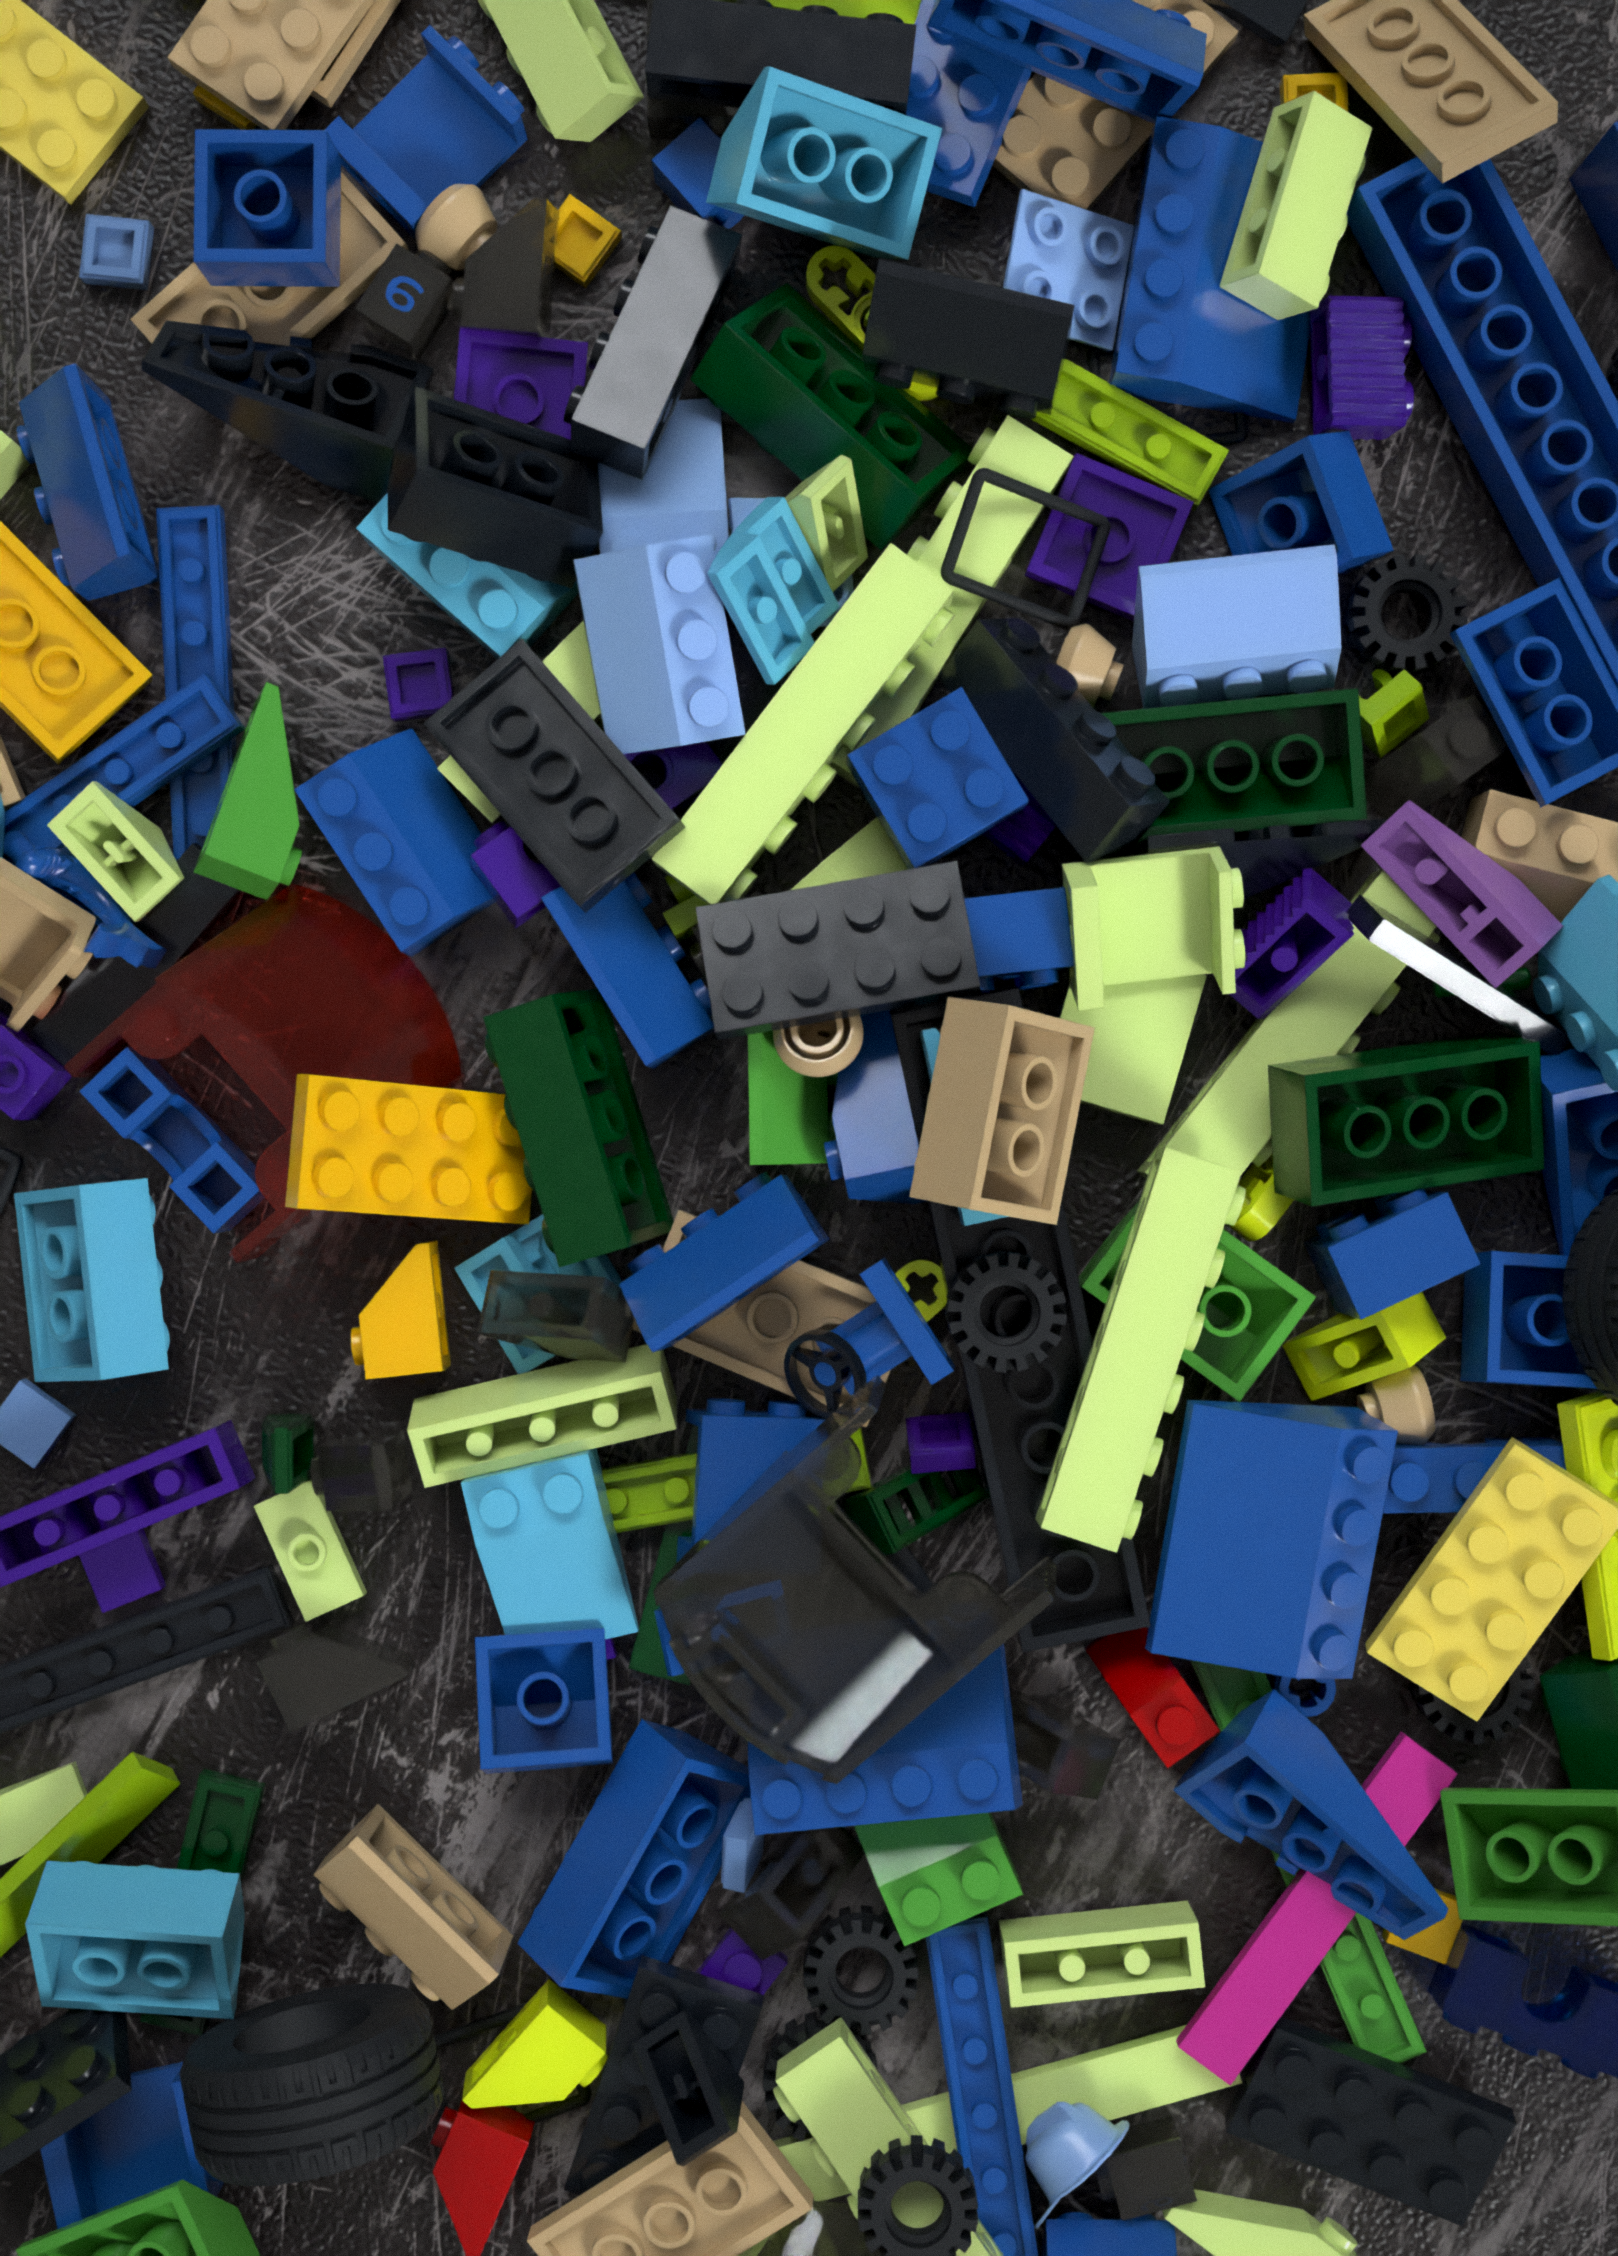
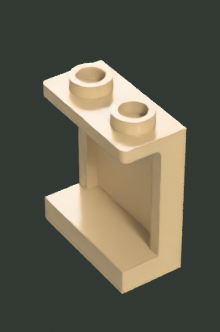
M0 857V998L12 1005L13 1010L6 1026L18 1033L32 1015L40 1020L47 1015L61 993L62 987L57 984L65 975L76 979L83 971L93 953L84 952V948L88 943L87 941L97 918Z

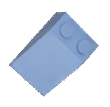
M709 398L678 400L642 480L598 462L603 534L599 539L600 554L647 544L712 534L716 557L730 534L721 410L716 408Z

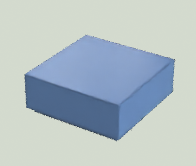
M86 214L79 274L81 280L85 284L148 290L154 226L149 220Z
M27 1378L21 1379L0 1407V1445L33 1469L40 1467L77 1414Z
M744 1798L743 1802L740 1801L723 1835L721 1883H723V1888L745 1893L758 1866L764 1847V1835L754 1834L752 1803L749 1798Z

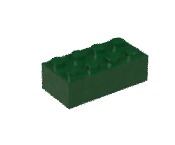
M1496 1032L1268 1065L1275 1193L1309 1206H1317L1544 1169L1540 1041Z

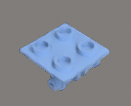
M1021 189L1003 288L1075 305L1070 340L1110 352L1113 350L1134 225Z

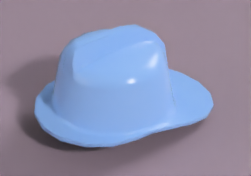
M1057 2102L1033 2120L1027 2129L1026 2145L1028 2150L1025 2159L1049 2201V2207L1035 2225L1036 2229L1042 2224L1062 2197L1082 2184L1112 2154L1129 2130L1128 2121L1122 2120L1114 2125L1090 2106L1080 2102L1072 2105L1066 2102Z

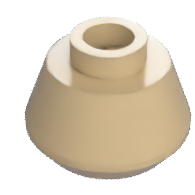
M454 184L442 191L422 214L415 230L418 252L423 257L454 270H463L468 266L472 269H478L489 260L497 248L498 239L494 237L497 231V221L482 191L476 185Z
M1085 623L1070 629L1056 663L1075 677L1078 683L1077 689L1094 708L1098 697L1108 701L1111 700L1124 664L1112 660L1116 648L1092 626Z
M860 1015L773 1030L774 1045L781 1060L793 1071L810 1077L830 1076L845 1069L858 1055L864 1036Z
M1415 1365L1367 1382L1365 1384V1393L1357 1395V1408L1398 1430L1396 1444L1424 1445L1435 1431V1415L1431 1395L1421 1370Z

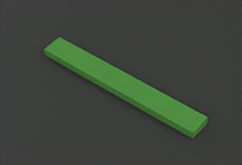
M1189 1660L1220 1733L1239 1712L1272 1690L1265 1673ZM1270 1850L1275 1862H1277L1280 1855ZM1277 1866L1287 1888L1296 1874L1293 1875ZM1356 1913L1319 1963V1966L1353 2045L1400 2064L1427 2051L1371 1920Z

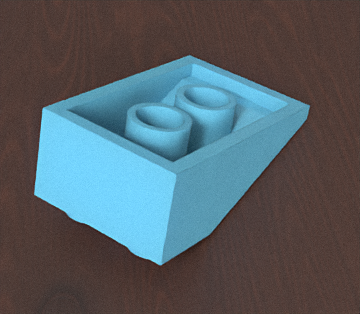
M597 1448L466 1478L461 1482L475 1546L505 1635L604 1628L605 1639H610L639 1631Z

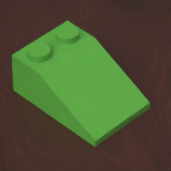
M990 1812L854 1826L904 1947L1023 1895L1018 1874Z

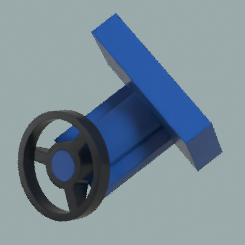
M885 1257L859 1274L876 1299V1302L831 1331L815 1329L805 1332L787 1348L784 1358V1372L787 1383L796 1399L806 1409L818 1416L830 1419L846 1416L861 1404L869 1383L913 1356L931 1385L954 1371V1363ZM815 1340L822 1352L800 1346L805 1341ZM797 1360L809 1367L812 1381L818 1388L824 1391L826 1405L815 1399L803 1385L797 1370ZM844 1385L850 1396L853 1394V1397L848 1406L839 1407L842 1387Z

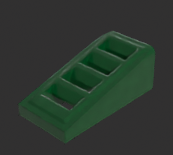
M270 1414L264 1417V1422L262 1423V1470L266 1481L275 1494H288L315 1474L314 1417H312V1414Z
M911 1465L872 1484L871 1488L863 1489L844 1501L845 1509L866 1553L872 1558L894 1554L988 1498L975 1468L947 1471L958 1494V1497L954 1499L951 1498L939 1472L912 1474ZM921 1478L936 1506L933 1510L918 1482ZM899 1491L914 1519L909 1522L896 1495Z

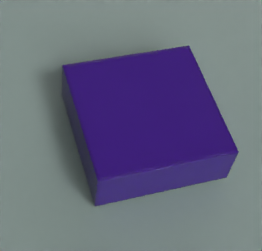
M446 647L383 656L390 716L394 722L429 718L454 697L449 651Z
M961 1412L905 1418L912 1474L976 1468L969 1413Z
M143 1528L79 1555L102 1613L147 1596L167 1586Z

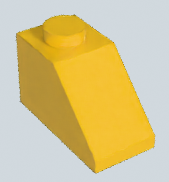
M437 1240L422 1242L412 1248L359 1314L360 1327H352L351 1349L355 1365H364L366 1380L441 1372L451 1366Z

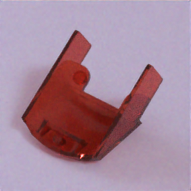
M291 884L154 979L157 982L156 985L64 1065L65 1070L72 1077L93 1079L126 1047H132L144 1057L156 1060L168 1059L181 1053L203 1034L282 1123L287 1131L263 1152L258 1159L255 1169L256 1185L276 1211L228 1253L236 1263L258 1258L312 1210L285 1207L297 1074L448 1089L465 1075L463 1062L460 1060L459 1050L451 1028L452 1023L437 992L409 955L400 952L390 935L357 910L328 895L296 884Z

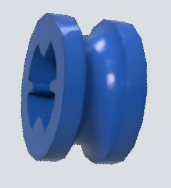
M1274 1676L1275 1690L1289 1703L1293 1704L1305 1717L1321 1714L1334 1701L1336 1693L1335 1679H1314L1321 1683L1319 1691L1315 1694L1312 1690H1309L1312 1698L1300 1701L1299 1695L1293 1689L1288 1688L1292 1678Z

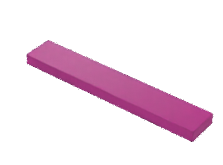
M1401 1731L1361 1786L1405 1847L1441 1798L1440 1790L1448 1788L1458 1773ZM1300 1869L1177 2037L1176 2043L1178 2047L1224 2082L1231 2085L1357 1912L1333 1898L1330 1884L1309 1871Z

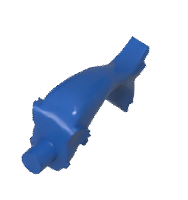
M25 837L15 839L8 846L6 853L15 863L14 866L97 918L95 924L98 927L85 946L84 952L93 953L95 958L119 956L136 968L141 965L147 968L157 967L167 949L152 941L134 926L129 915L67 847L56 849L46 847L45 844L35 847Z

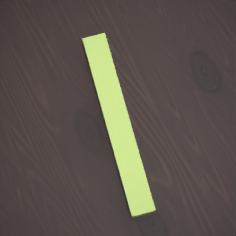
M1186 2025L1011 2074L1021 2145L1026 2144L1027 2129L1033 2120L1057 2102H1066L1071 2105L1078 2102L1084 2103L1110 2121L1241 2084V2076L1239 2073L1233 2083L1229 2085L1181 2050L1176 2043V2039ZM949 2092L902 2104V2107L929 2146L932 2145L933 2139L936 2138L945 2142V2151L950 2154L954 2149L957 2151ZM806 2133L803 2141L794 2138L793 2135L773 2141L814 2194L813 2204L851 2193L838 2173L833 2177H829L822 2169L810 2146V2142L814 2140L811 2133Z

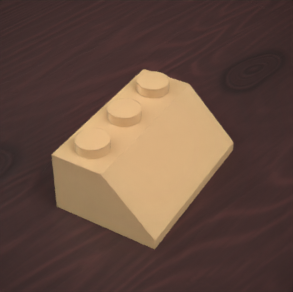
M1491 789L1471 799L1461 837L1516 876L1560 923L1598 878L1610 874L1618 882V822L1549 804L1540 808L1537 801Z
M948 997L909 1197L969 1210L1057 1225L1095 1027L1011 1005Z
M379 1804L324 1858L314 1873V1876L321 1882L319 1888L327 1901L342 1912H346L349 1909L366 1926L365 1934L373 1946L386 1956L391 1957L395 1954L412 1971L411 1979L415 1986L430 2000L438 2001L441 1999L453 2010L488 1986L499 1975L513 1935Z

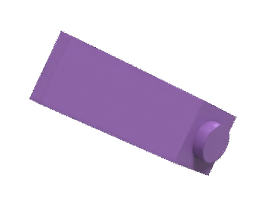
M1410 800L1361 845L1494 988H1497L1536 954L1563 927L1555 916L1516 876Z

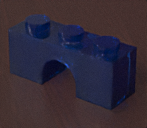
M1461 1923L1446 1965L1438 1962L1427 1990L1443 2011V2019L1460 2029L1472 2033H1478L1481 2026L1502 2034L1501 2040L1504 2043L1528 2055L1538 2056L1540 2049L1562 2057L1561 2063L1564 2066L1585 2077L1598 2079L1600 2072L1618 2078V1982L1572 1965L1563 1989L1554 1998L1541 2003L1524 2001L1521 1997V1986L1530 1963L1527 1957L1514 1942Z

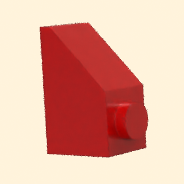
M1147 1627L1099 1637L1085 1647L1086 1652L1167 1769L1220 1732L1169 1657L1153 1654L1145 1649L1148 1634Z
M461 2100L457 2111L445 2106L431 2139V2145L441 2148L433 2168V2174L465 2255L481 2256L528 2147L535 2122L525 2118L522 2113L506 2106L472 2109Z

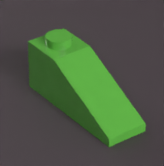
M268 682L265 683L254 703L194 869L196 874L264 900H268L279 882L287 886L290 885L302 855L301 849L292 846L299 828V818L279 687Z

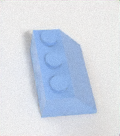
M712 534L647 544L573 560L603 730L622 754L683 746L746 734L724 604L707 574L715 559Z
M1335 544L1138 566L1132 653L1143 709L1229 699H1251L1255 696L1291 692L1303 694L1312 693L1319 689L1334 688L1342 649L1338 565Z

